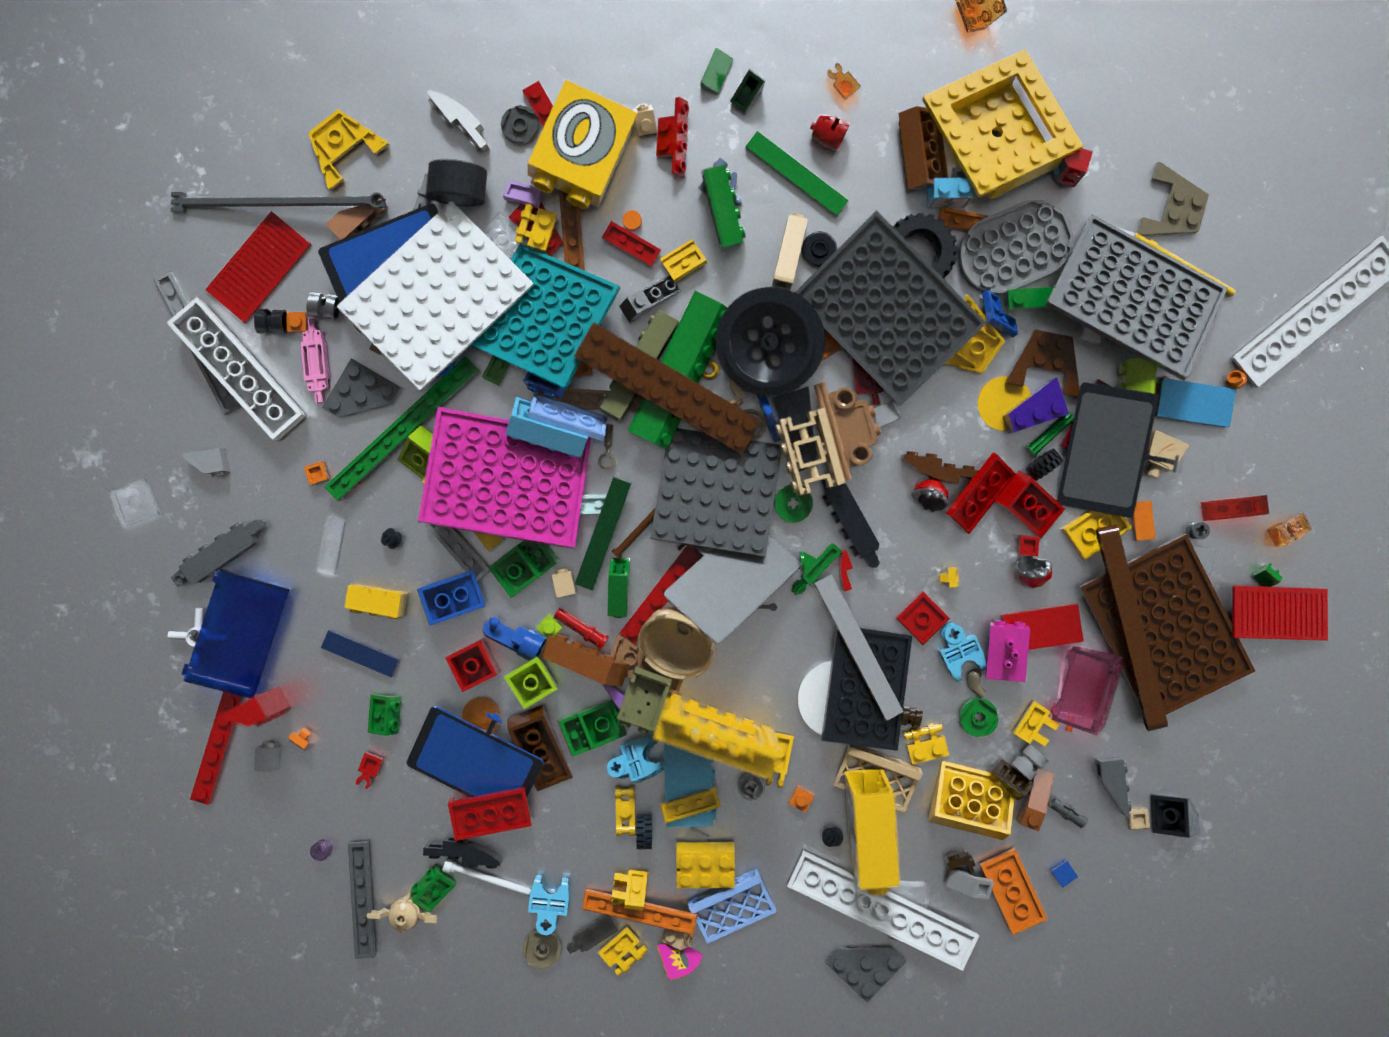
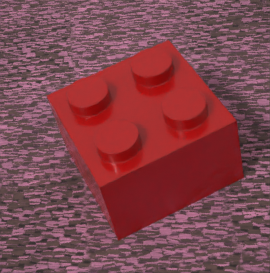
M484 639L445 657L462 692L500 673Z

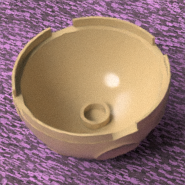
M676 607L660 609L654 612L644 623L638 635V649L642 650L645 655L644 661L653 670L666 677L684 680L685 677L695 675L696 678L709 668L713 660L715 643Z

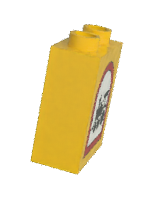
M883 768L844 771L849 852L854 874L860 890L866 889V893L870 895H885L889 893V887H900L894 791Z

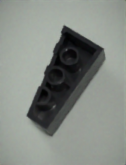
M809 386L771 400L778 420L791 417L793 426L809 422L807 413L811 411ZM813 426L806 427L808 437H814ZM799 430L788 432L790 443L801 440ZM814 441L798 445L803 464L816 461ZM809 467L799 469L798 472L806 470Z

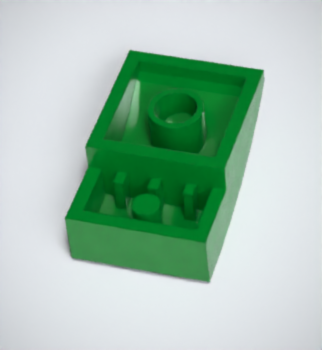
M523 540L490 565L488 569L510 598H512L559 563L560 559L548 544Z
M612 699L557 720L572 757L627 735L624 726L619 724V720H616L618 711Z

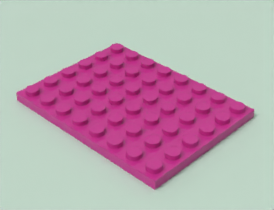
M438 407L418 522L574 549L591 437H588L581 458L569 456L560 451H552L547 447L532 445L527 441L513 439L505 435L509 420Z

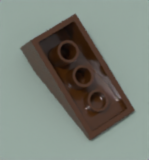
M543 705L507 718V730L515 746L544 761L534 783L537 792L573 778Z

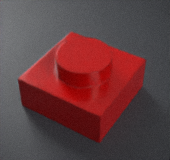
M1019 535L1017 554L1038 556L1040 537Z

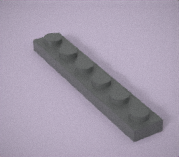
M369 841L349 842L348 856L355 959L374 958L376 956L374 919L367 918V913H371L373 910Z

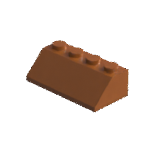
M916 106L898 113L908 189L921 191L927 190V188H934V178H948L943 135L927 108Z

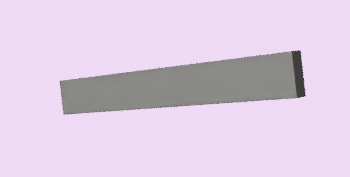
M168 271L153 279L173 317L189 304L172 271ZM190 349L223 414L228 415L241 408L242 405Z
M832 574L813 583L885 721L902 713L903 710Z

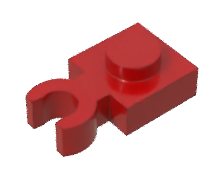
M365 752L358 768L362 775L357 778L356 785H359L361 780L364 779L367 782L365 788L368 789L372 784L371 776L377 777L384 758Z

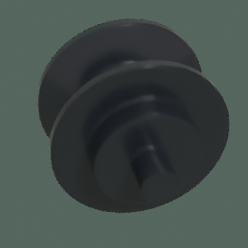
M388 528L382 533V545L395 549L401 544L402 534L399 531Z
M829 827L823 831L822 840L828 847H837L843 842V833L837 827Z

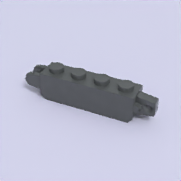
M254 520L250 523L238 522L230 527L231 531L216 536L214 538L215 542L200 547L198 549L199 553L184 558L182 560L184 563L178 566L180 570L171 577L172 581L177 587L189 582L202 583L257 545L259 541L257 535L266 529V523L262 520Z

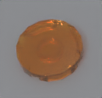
M476 697L464 706L462 719L487 731L492 719L486 717L487 713L492 715L497 713L500 718V709L492 699ZM496 722L493 730L498 726V722Z

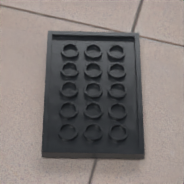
M836 628L821 740L898 751L903 712L885 721ZM860 628L903 710L912 636Z

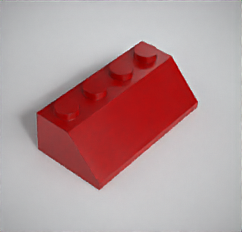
M279 686L245 701L223 713L220 717L223 720L247 727L255 724L259 727L286 713L285 709L289 708L290 705Z

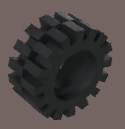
M1052 448L1035 459L1025 469L1037 481L1062 464L1063 459L1055 448Z

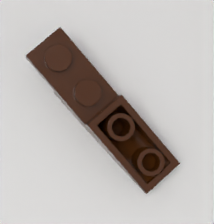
M907 451V454L901 455V460L915 471L945 483L959 484L960 477L973 479L979 471L974 470V466L963 465V469L955 468L956 464L944 463V466H942V458H937V454L926 453L924 457L918 456V452Z

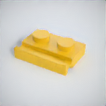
M693 239L660 258L661 263L674 283L707 264L706 258Z

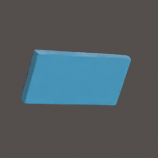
M1161 378L1155 416L1230 427L1236 389Z

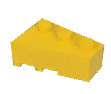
M350 584L347 587L344 608L350 609L352 613H362L363 611L368 612L371 616L383 615L388 616L390 619H399L406 615L409 593Z

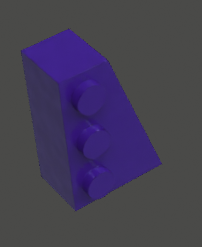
M1057 377L1049 380L1024 401L1003 415L1009 434L1069 414Z

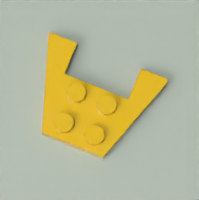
M339 109L308 132L320 163L322 174L325 177L326 185L330 191L345 181L333 164L364 140L375 155H378L389 146L386 140L377 136L374 132L365 128Z
M966 294L964 300L987 323L986 316L971 297ZM987 323L945 365H953L962 369L984 373L1005 343V340L994 326Z

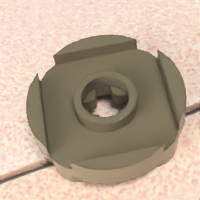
M537 930L531 931L526 937L522 948L523 956L529 962L528 964L536 969H547L556 963L561 954L559 936L554 932L549 935H542ZM543 944L547 948V950H544L543 953H540V950L537 949V946Z

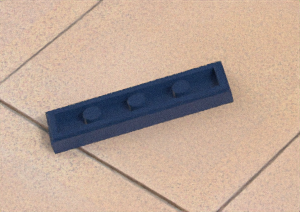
M328 630L321 646L322 649L389 677H393L400 659L332 630Z

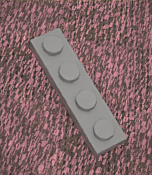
M431 524L425 525L466 572L474 571L477 582L490 571L488 569L489 566L456 529Z

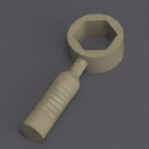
M606 424L604 439L606 453L600 455L598 459L599 466L604 470L612 469L616 463L614 456L609 453L612 446V424ZM608 455L613 458L612 466L605 468L601 465V460Z

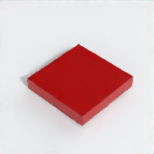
M924 591L896 617L922 645L950 619Z

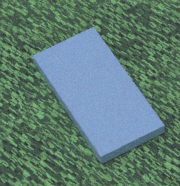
M533 395L528 418L603 441L605 436L607 416L542 395Z

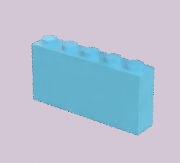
M664 742V761L667 766L665 769L666 802L712 788L711 782L715 781V770H711V762H715V760ZM716 809L666 823V827L713 826V820H716Z

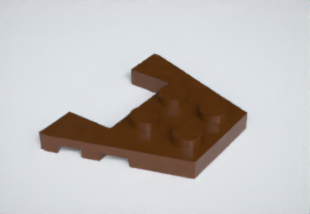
M1036 329L1033 330L1005 383L1024 386L1027 367L1064 374L1062 394L1078 397L1080 388L1073 337Z

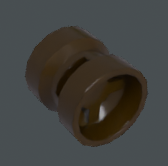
M903 706L901 725L906 726L909 724L914 728H920L923 716L922 709L916 708L911 710L909 707Z

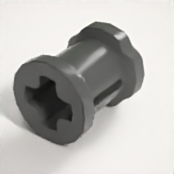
M1192 522L1187 526L1186 533L1192 539H1205L1210 534V528L1204 522Z

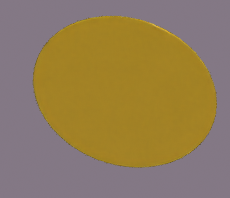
M1000 376L990 380L984 385L978 396L977 405L982 420L991 428L999 431H1008L1003 415L1031 395L1025 384L1024 386H1017L1005 383L1008 376Z

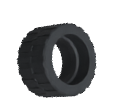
M433 160L428 165L426 196L433 201L444 204L452 201L456 206L474 207L483 205L485 202L487 170L480 165L461 160Z

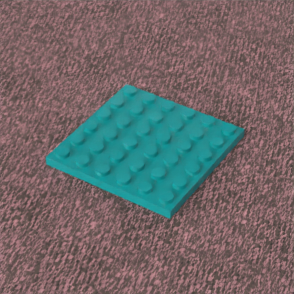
M519 244L511 261L534 283V286L470 346L566 390L581 363L580 360L573 357L591 324L594 322L601 326L621 288L617 284L526 245Z

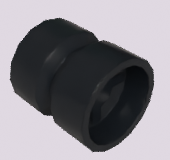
M256 309L254 314L255 331L258 334H269L270 331L273 334H286L287 311L285 309H273L271 312L269 309Z

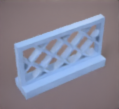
M757 868L736 877L735 888H712L688 899L691 913L698 914L702 910L710 911L707 920L697 915L696 921L707 944L777 912ZM760 884L762 889L760 895L751 894L752 887ZM741 894L745 896L742 904L733 901L735 895ZM748 897L757 899L754 908L745 905ZM761 901L768 903L770 906L765 911L758 909ZM717 903H727L725 912L715 909ZM731 905L740 908L737 916L728 913ZM743 909L752 912L750 918L740 917ZM713 913L723 916L720 924L710 921ZM725 918L734 919V925L730 927L724 926ZM708 925L717 927V932L708 936L706 932Z

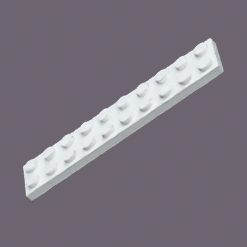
M1383 236L1376 239L1231 358L1239 369L1245 373L1255 388L1263 384L1389 281V243Z
M804 850L787 883V887L962 971L979 937L978 933L890 891L885 895H870L866 893V889H859L854 874Z

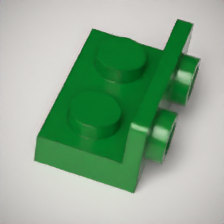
M370 695L368 733L384 736L398 734L401 708L400 696Z
M435 864L426 871L424 877L412 886L410 890L412 902L430 913L456 886L455 881L442 873L440 867Z

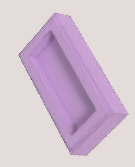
M509 180L503 198L507 201L522 205L529 204L534 208H539L545 192L532 185Z

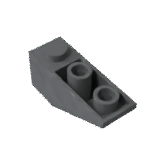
M669 275L628 296L619 307L627 320L631 322L673 297L681 289Z
M1118 756L1095 759L1098 780L1120 813L1127 818L1130 817L1131 802L1127 796L1129 783L1125 776V773L1128 771L1126 762Z

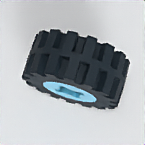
M636 814V849H652V814Z

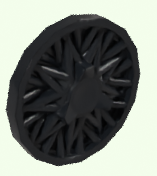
M813 232L803 242L802 255L808 264L820 267L838 249L837 243L827 232Z

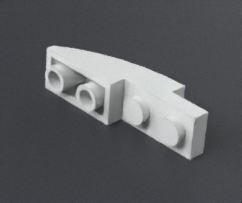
M431 90L427 92L430 97L428 102L435 110L438 108L442 112L440 117L446 125L450 123L453 128L458 125L464 135L468 133L472 138L470 142L476 150L480 148L485 153L490 149L479 134L483 127L472 113L448 96Z

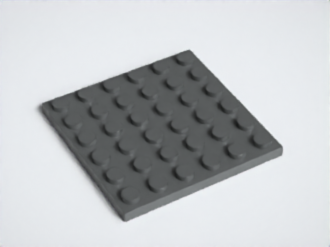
M677 428L664 454L650 539L765 558L781 459L780 445L750 440L744 453L739 454L703 432Z

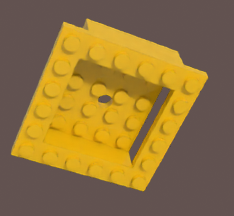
M1026 49L926 94L922 98L923 103L978 198L987 194L991 200L1058 168L1064 157L1081 150L1083 147ZM1015 78L1018 79L1052 136V140L1046 142L1012 85ZM992 131H999L1001 137L993 136Z
M667 694L655 728L654 739L764 778H770L776 759L779 760L781 754L772 727L764 724L760 727L754 725V721L744 718L740 720L733 713L725 712L723 714L718 712L716 707L707 705L706 708L700 706V702L689 699V701L681 699L682 696L679 694ZM684 711L689 712L688 716L684 715ZM699 716L709 719L708 722L701 721ZM723 724L729 727H727V729H724L719 727V725ZM738 730L749 734H747L746 736L738 734Z

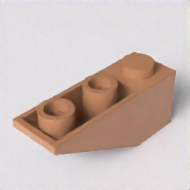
M382 200L377 201V205H380ZM386 205L382 209H376L372 206H357L342 210L329 220L326 225L341 240L368 229L372 224L371 221L376 217L382 216L386 211L385 208L388 206Z

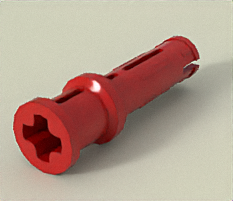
M559 608L553 617L583 636L584 641H589L597 646L598 650L603 648L609 638L608 635L605 636L598 632L596 627H589L562 608Z

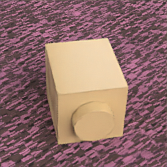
M567 568L555 570L556 574L551 576L556 597L577 593L572 570L567 571Z

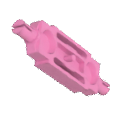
M308 318V330L302 333L303 342H300L304 381H307V389L314 392L315 403H323L322 391L329 389L328 379H330L326 341H324L323 331L316 330V319Z

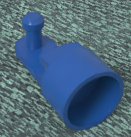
M491 617L483 625V634L487 638L516 652L518 656L528 661L539 656L547 637L521 626L514 631L501 624L497 617Z

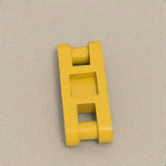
M615 786L616 836H622V834L635 836V786H629V788ZM622 796H629V800H622ZM622 821H629V826H622Z

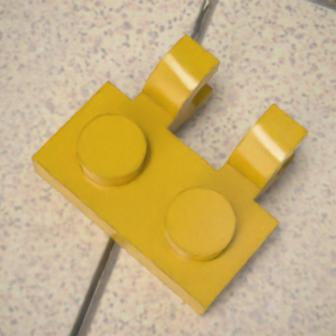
M1032 701L1013 733L1029 744L1034 739L1041 745L1046 746L1049 740L1038 733L1043 723L1055 731L1060 724L1048 717L1051 711Z
M629 870L628 875L615 873L613 887H623L626 885L627 888L626 892L612 891L611 905L625 903L624 909L644 911L648 872Z

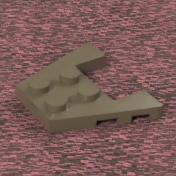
M1157 162L1152 180L1170 185L1161 222L1142 217L1137 233L1144 236L1199 232L1209 194L1163 163Z

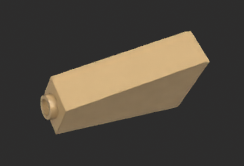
M793 213V215L788 216L772 286L789 290L792 287L808 220L801 214Z

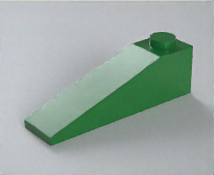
M1054 287L1007 290L1003 293L1004 313L1049 309L1050 307L1045 304Z

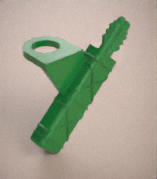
M831 543L817 559L803 551H799L800 571H804V573L801 575V580L794 582L791 591L795 595L803 594L806 590V585H811L816 581L822 572L840 555L841 549L834 543Z

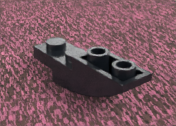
M446 836L443 844L427 843L423 848V856H429L428 858L430 859L448 856V859L455 860L462 857L461 865H467L468 868L485 865L486 868L493 869L500 866L503 861V857L495 851L468 839L455 841L454 837Z

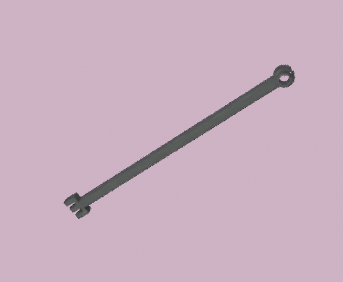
M171 192V197H178V199L171 200L172 205H178V207H171V212L186 213V207L372 206L376 209H382L386 206V197L379 192L372 193L370 196L186 197L184 192ZM378 199H382L380 205H377Z

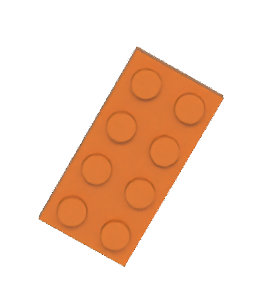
M1015 848L980 863L985 877L991 878L994 881L992 893L1012 935L1048 920Z

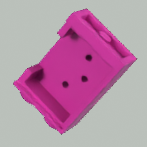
M994 620V623L989 622L988 634L990 637L985 678L1025 682L1030 638L1029 626L1024 622H1014V624H1006L1004 620Z

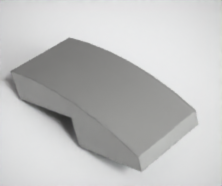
M894 400L875 408V424H879L880 427L901 418Z

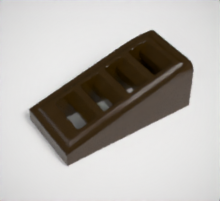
M1003 759L990 772L1017 801L1024 798L1034 786L1028 778ZM1002 768H1004L1005 771L1001 775L999 772ZM1008 774H1010L1011 777L1009 779H1006L1005 777Z

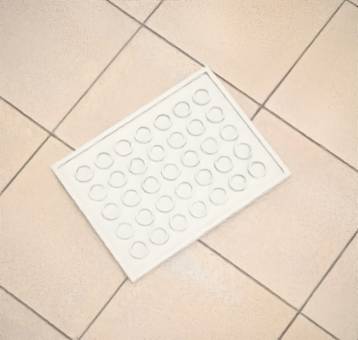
M451 201L337 307L422 391L534 286V283Z

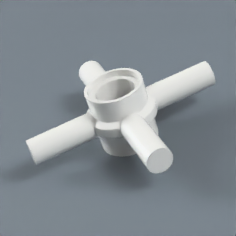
M195 608V624L188 632L169 631L167 635L168 639L186 640L190 646H193L192 666H200L201 647L208 641H228V635L209 634L208 630L202 627L204 608ZM196 632H198L201 636V640L199 642L195 639Z

